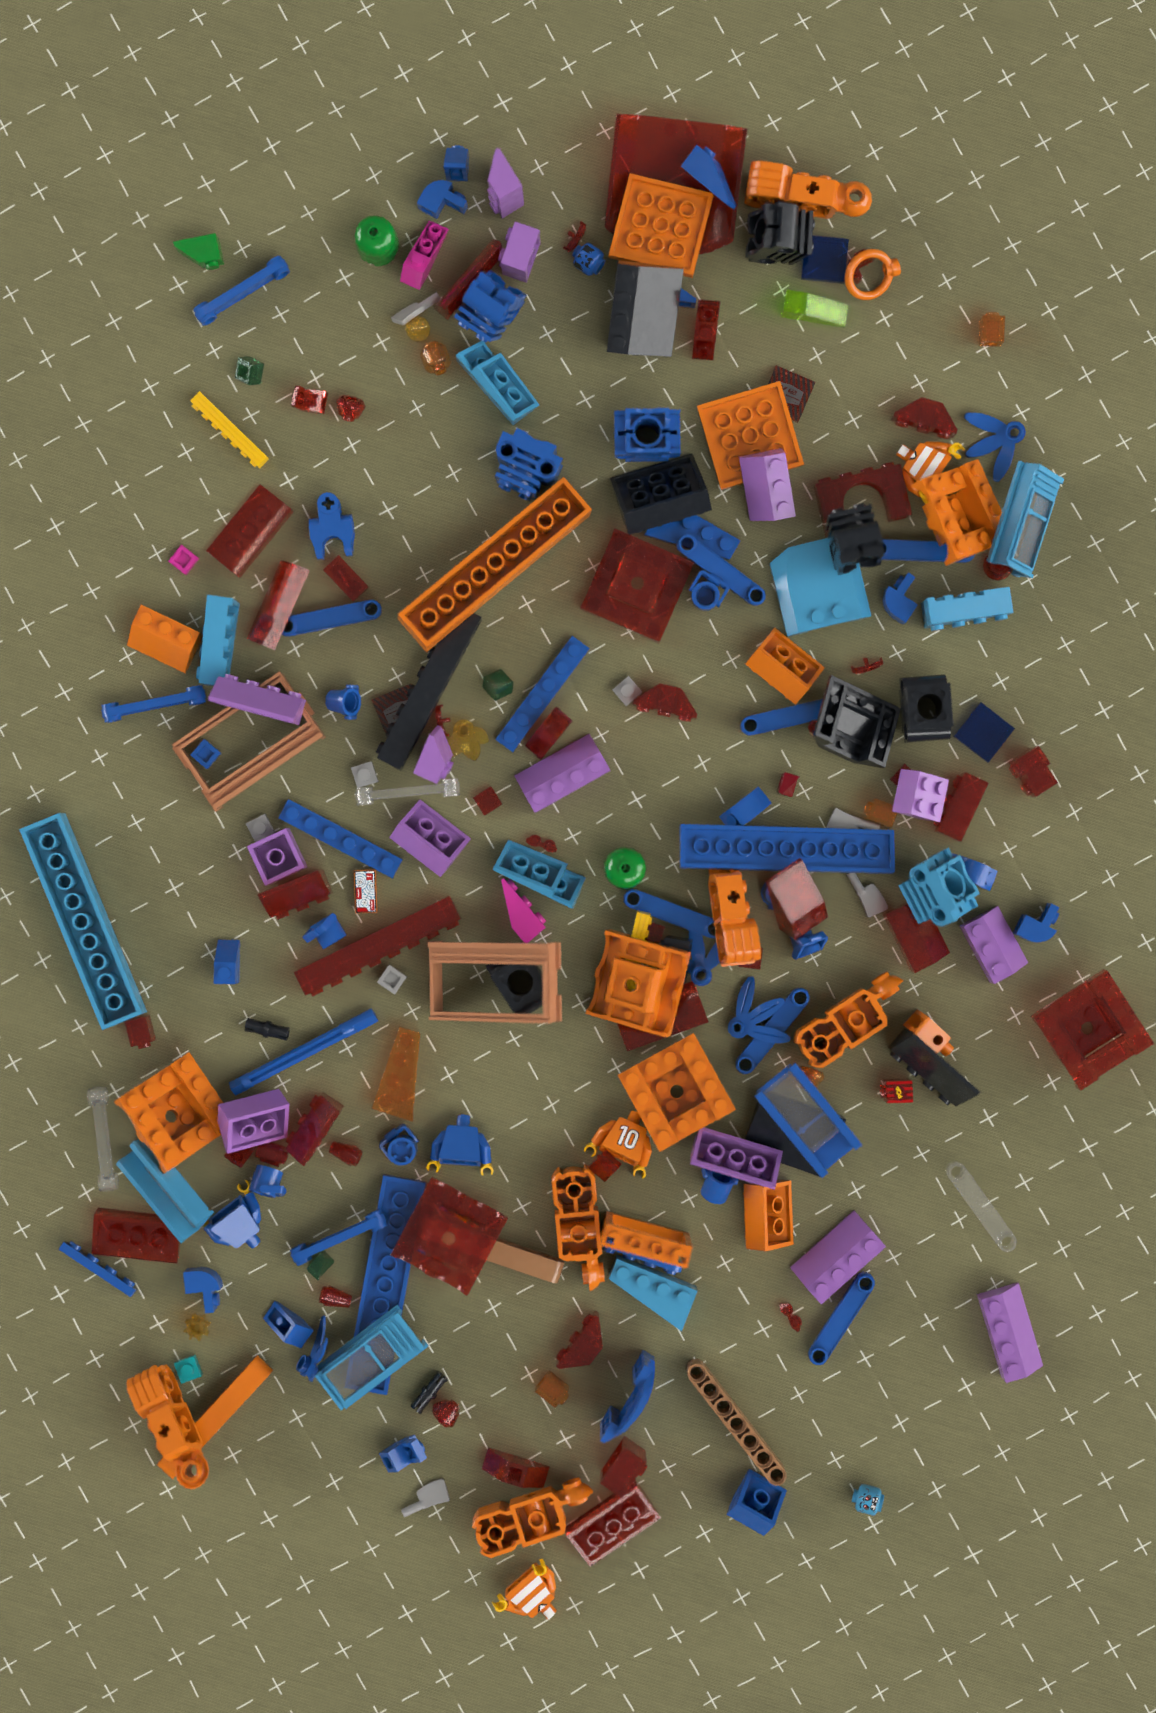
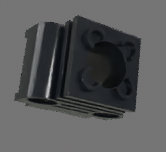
M777 202L776 204L765 203L759 210L749 213L747 227L749 234L754 235V238H749L745 258H749V262L774 264L781 261L782 264L788 262V265H793L810 256L814 248V242L812 241L815 227L814 211L806 212L804 209L799 210L798 205Z
M859 503L854 505L852 509L844 510L839 508L828 514L825 528L828 530V539L831 538L829 542L830 553L838 575L851 572L857 568L856 564L860 563V567L867 568L881 565V558L884 557L883 539L877 520L873 521L875 516L874 512L871 513L872 504L865 505V503Z
M946 675L900 678L899 698L904 743L949 740L951 738V727H954L951 685L947 683ZM920 697H927L935 704L936 711L932 719H925L919 714L917 703Z
M485 965L491 979L513 1013L531 1014L543 1006V972L538 965ZM513 971H527L533 978V987L524 993L514 991L509 983V976Z

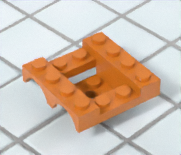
M979 459L965 463L952 470L922 478L910 485L911 489L921 491L928 500V503L922 506L928 519L926 521L929 529H932L939 546L947 544L948 556L946 561H944L946 566L991 548L1002 511Z
M605 930V949L595 971V991L585 1014L665 1038L671 1036L691 952L631 937L629 934L615 930ZM624 959H629V960H632V961H636V962L643 963V964H646V965H650V966H653V967H657V968H660V969H655V968H652V967H648V966L641 965V964H638V963H634V962H631V961H627V960H624ZM629 979H633L636 982V989L634 991H630L627 988L626 984Z
M694 1033L618 1074L659 1152L736 1110ZM674 1085H679L683 1089V1094L679 1098L673 1097L670 1093Z
M190 1052L114 1101L131 1119L139 1140L145 1143L154 1153L163 1174L221 1135L218 1125V1104H222L223 1101ZM167 1111H172L176 1115L175 1122L167 1121L165 1117Z

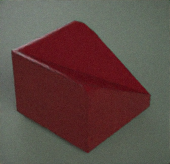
M786 772L782 773L777 794L792 797L800 776Z

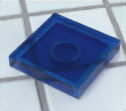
M812 235L814 248L811 255L803 259L801 280L844 284L849 239Z
M980 702L953 737L985 762L989 763L1015 728Z

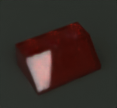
M317 870L259 893L258 897L270 918L276 917L279 920L289 916L288 911L296 909L299 912L309 908L308 903L317 901V904L329 900L328 895L333 894L324 870Z
M907 902L882 914L911 972L916 973L936 963L950 953L937 925L931 919L918 924Z
M324 1092L320 1096L315 1095L309 1104L312 1109L308 1115L304 1113L297 1123L300 1125L296 1133L292 1131L285 1141L288 1143L286 1150L303 1166L310 1161L345 1107Z

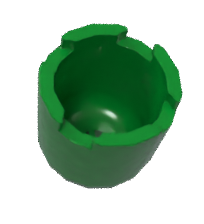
M377 215L367 216L357 225L354 236L357 251L362 260L375 266L387 265L394 260L399 249V239L394 227L387 219Z
M616 848L605 859V877L616 888H634L645 877V859L634 848Z

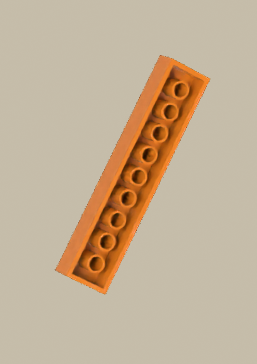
M564 477L561 478L398 613L399 622L425 652L429 651L585 521L591 514V507Z

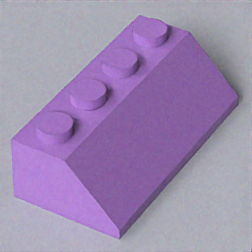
M225 674V678L218 676L208 698L209 701L296 725H300L306 702L299 693L289 691L288 695L279 693L280 688L269 685L267 689L259 687L258 682L246 680V683L238 682V677Z
M588 734L516 774L515 778L533 811L537 813L610 772V769L592 737Z
M703 1127L697 1131L690 1155V1164L775 1189L783 1151Z
M853 1210L790 1268L811 1294L822 1304L886 1246Z
M1019 1283L977 1294L1002 1379L1006 1383L1028 1377L1041 1368L1043 1363Z

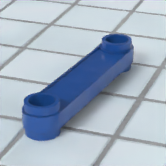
M281 256L272 258L266 264L267 267L209 303L204 301L198 304L193 309L197 320L203 326L212 323L217 318V314L273 279L280 280L290 273L288 264Z
M685 534L678 538L676 547L681 554L709 574L713 573L723 579L722 581L729 585L730 590L748 604L757 606L764 602L766 594L759 585L695 537ZM686 538L691 541L692 546L690 550L682 548V539ZM753 590H757L760 593L758 602H754L750 597Z
M883 539L884 557L881 560L944 562L948 556L947 544L939 546L937 541ZM972 555L969 558H965L954 563H968L975 557V555Z
M366 600L287 616L278 622V630L283 636L292 637L375 620L381 616L382 607L376 600ZM371 604H375L378 607L374 615L367 614V607ZM288 621L292 622V630L284 632L283 624Z
M203 685L186 688L184 693L120 706L118 702L101 705V712L105 723L122 720L121 716L188 702L189 706L206 703V694Z
M823 699L747 716L741 721L740 729L745 735L752 736L817 721ZM752 720L756 725L755 730L752 732L747 731L744 727L745 721Z
M630 889L624 894V903L629 908L651 913L653 917L716 939V935H711L708 932L709 925L714 923L711 917L637 889ZM632 892L639 895V902L635 905H631L627 901V896Z
M803 988L792 990L784 1000L781 1008L768 1019L764 1026L785 1032L808 1004L810 996L807 990ZM797 992L805 994V1000L802 1003H796L794 1000ZM753 1038L735 1061L736 1069L742 1074L751 1073L775 1043H768ZM742 1059H749L751 1062L750 1067L746 1070L739 1067Z
M381 1209L375 1210L367 1214L365 1220L308 1246L306 1243L297 1245L290 1249L291 1257L297 1266L310 1261L312 1255L367 1230L371 1229L372 1232L384 1228L388 1225L386 1217L381 1212Z
M861 1272L855 1277L809 1348L808 1357L813 1364L822 1365L828 1360L872 1292L875 1280L870 1273ZM863 1278L870 1279V1283L866 1287L860 1286V1280ZM817 1350L823 1351V1356L820 1359L813 1358V1353Z

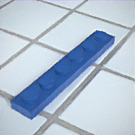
M572 636L495 740L511 752H514L590 648Z
M290 799L287 800L278 817L391 878L395 876L403 860Z

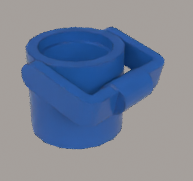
M704 570L700 571L689 589L692 592L694 606L702 611H709L715 608V606L719 608L730 589L729 585L713 573L709 574ZM701 576L707 579V581L697 584ZM717 586L725 589L721 598Z
M331 913L312 925L302 938L307 943L316 938L322 949H325L347 936L336 915Z
M401 1124L384 1135L385 1138L379 1142L380 1149L392 1163L402 1166L409 1164L415 1158L419 1139L406 1124ZM405 1129L410 1136L400 1135L399 1133ZM391 1142L387 1150L384 1145Z
M256 1165L248 1190L270 1198L283 1197L286 1194V1188L279 1186L283 1172L271 1167Z
M701 1168L702 1176L705 1179L701 1188L702 1196L714 1204L725 1203L733 1185H737L739 1179Z

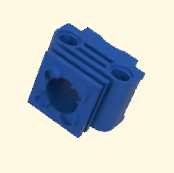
M489 270L487 273L484 271L480 272L477 279L473 280L462 300L466 305L460 306L458 310L461 312L456 313L454 318L459 320L458 324L466 330L472 329L477 333L476 337L483 342H492L502 337L499 333L505 332L507 328L504 326L509 325L514 320L525 303L524 299L527 296L518 288L509 286L506 289L504 287L506 283L502 280L501 276L492 270Z
M632 408L614 411L615 458L625 459V462L668 461L669 458L680 457V409ZM647 427L655 430L659 438L652 444H643L638 441L635 434L641 428Z
M516 428L514 435L503 431L496 446V454L500 465L499 472H496L495 478L499 488L507 492L511 490L520 493V498L527 501L531 499L536 500L538 497L537 492L540 493L541 484L545 486L553 485L563 468V465H561L563 458L557 456V446L547 441L536 440L519 428ZM505 451L513 452L507 457L502 455ZM544 469L552 470V472L547 475L542 473Z

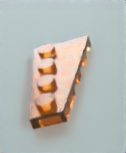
M399 1026L371 1107L372 1109L413 1122L420 1032Z

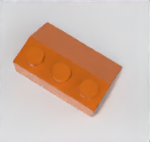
M140 605L131 625L127 646L186 674L203 639V635L190 627Z
M776 628L770 632L746 662V665L753 672L761 676L769 685L777 689L795 705L825 668Z
M777 1180L775 1189L754 1183L743 1184L746 1249L770 1251L794 1245L791 1180Z

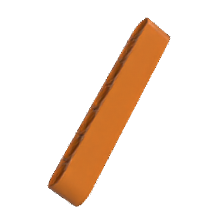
M258 1355L195 1422L203 1441L202 1447L273 1371ZM163 1457L157 1463V1466L171 1479L175 1478V1465L173 1461H168Z

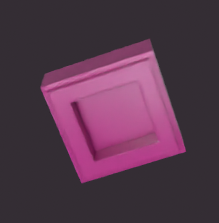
M181 544L168 562L187 575L199 558Z

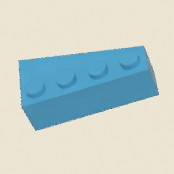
M1010 587L983 590L978 594L967 592L959 594L958 597L945 595L937 598V600L934 597H930L920 603L924 628H931V631L944 629L943 625L952 624V628L965 626V622L973 621L974 624H981L987 622V618L993 617L995 621L1008 619V615L1014 613Z
M207 595L205 621L202 631L203 642L199 652L201 663L196 673V678L199 679V683L202 685L214 686L218 676L225 678V674L230 675L240 603L233 598Z
M618 1254L609 1272V1279L682 1331L698 1292L697 1286L638 1262L628 1260Z

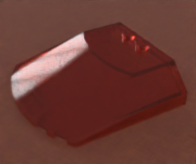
M617 113L605 228L614 235L630 173L712 193L681 167L696 145L702 149L707 146L716 154L714 159L721 164L736 207L732 209L716 195L713 196L699 255L713 252L732 243L747 128L709 122Z

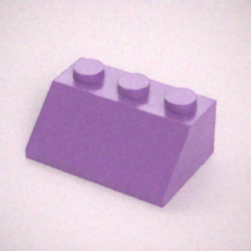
M498 148L494 153L488 178L489 189L487 191L490 207L495 214L499 213L503 219L524 206L522 184Z
M779 448L739 457L749 520L776 521L795 517L785 451Z
M419 800L406 814L389 837L439 877L445 873L471 840V838L422 800Z
M998 906L960 925L989 983L995 984L1011 976L1028 963Z
M279 1089L218 1104V1125L227 1154L284 1139L288 1136L289 1103Z

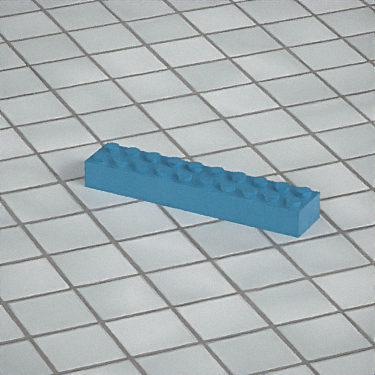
M66 813L55 814L19 829L101 1029H107L146 1013V1007Z

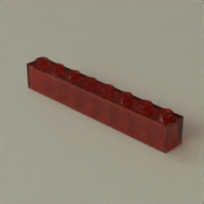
M448 896L295 971L294 974L304 994L311 993L313 997L323 992L322 987L328 984L334 987L342 983V977L348 974L352 978L362 973L361 968L367 965L372 968L382 963L380 959L387 955L391 959L401 954L399 949L405 946L411 949L419 945V940L426 936L429 940L440 935L438 930L444 927L450 930L458 926V920L462 918L452 897Z

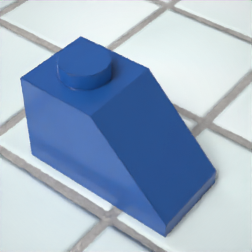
M454 145L452 148H446L444 159L446 180L468 181L469 151L465 147Z
M218 940L214 959V984H237L240 979V940Z
M274 1301L263 1317L283 1342L299 1348L303 1347L313 1332V1329L303 1318L277 1301Z

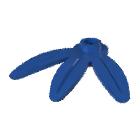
M965 413V420L973 426L984 431L996 433V435L989 436L974 444L966 451L965 456L968 458L980 457L1002 446L993 470V480L999 482L1007 473L1012 463L1015 443L1022 441L1025 437V427L1017 421L1006 425L1002 421L986 414ZM1014 428L1019 430V434L1015 437L1011 436V430Z
M689 930V939H693L691 949L693 960L690 959L688 972L691 973V980L695 985L705 986L712 979L711 970L720 963L717 944H714L707 958H705V945L702 935ZM700 972L705 973L704 979H698Z
M752 976L748 977L738 994L736 1017L732 1018L728 1024L730 1035L734 1038H743L748 1034L755 1039L768 1043L789 1042L791 1037L786 1033L771 1027L756 1025L777 1012L784 1004V999L769 1000L757 1006L749 1013L754 997L755 979ZM736 1024L741 1025V1030L739 1032L735 1030Z
M325 1315L321 1317L310 1355H303L296 1366V1370L300 1372V1375L308 1376L310 1382L314 1380L319 1370L316 1364L323 1358L327 1347L328 1338L324 1340L326 1328Z

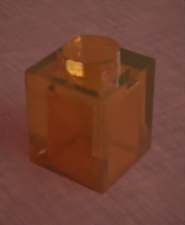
M988 312L982 316L979 321V346L1000 347L1004 343L1005 316H1001L997 312Z
M876 798L872 799V802L868 801L864 809V813L867 814L865 819L887 828H892L897 813L892 812V804Z
M549 1370L536 1385L535 1392L556 1408L558 1404L563 1405L568 1399L569 1386Z

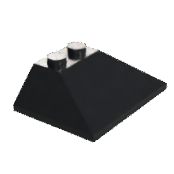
M830 675L813 737L818 747L855 764L885 768L901 708Z

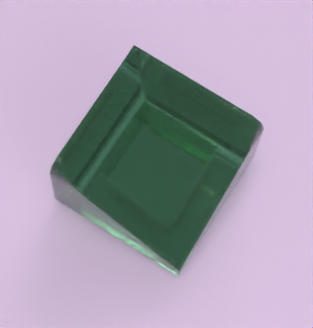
M250 356L238 357L235 378L249 386L259 385L262 380L264 363Z
M501 669L483 677V689L495 701L513 692L514 682Z
M322 1251L309 1264L307 1271L316 1280H319L335 1261L325 1251Z

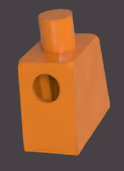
M918 1009L903 1024L905 1028L916 1034L936 1053L941 1052L946 1057L953 1051L954 1047L949 1043L951 1037Z

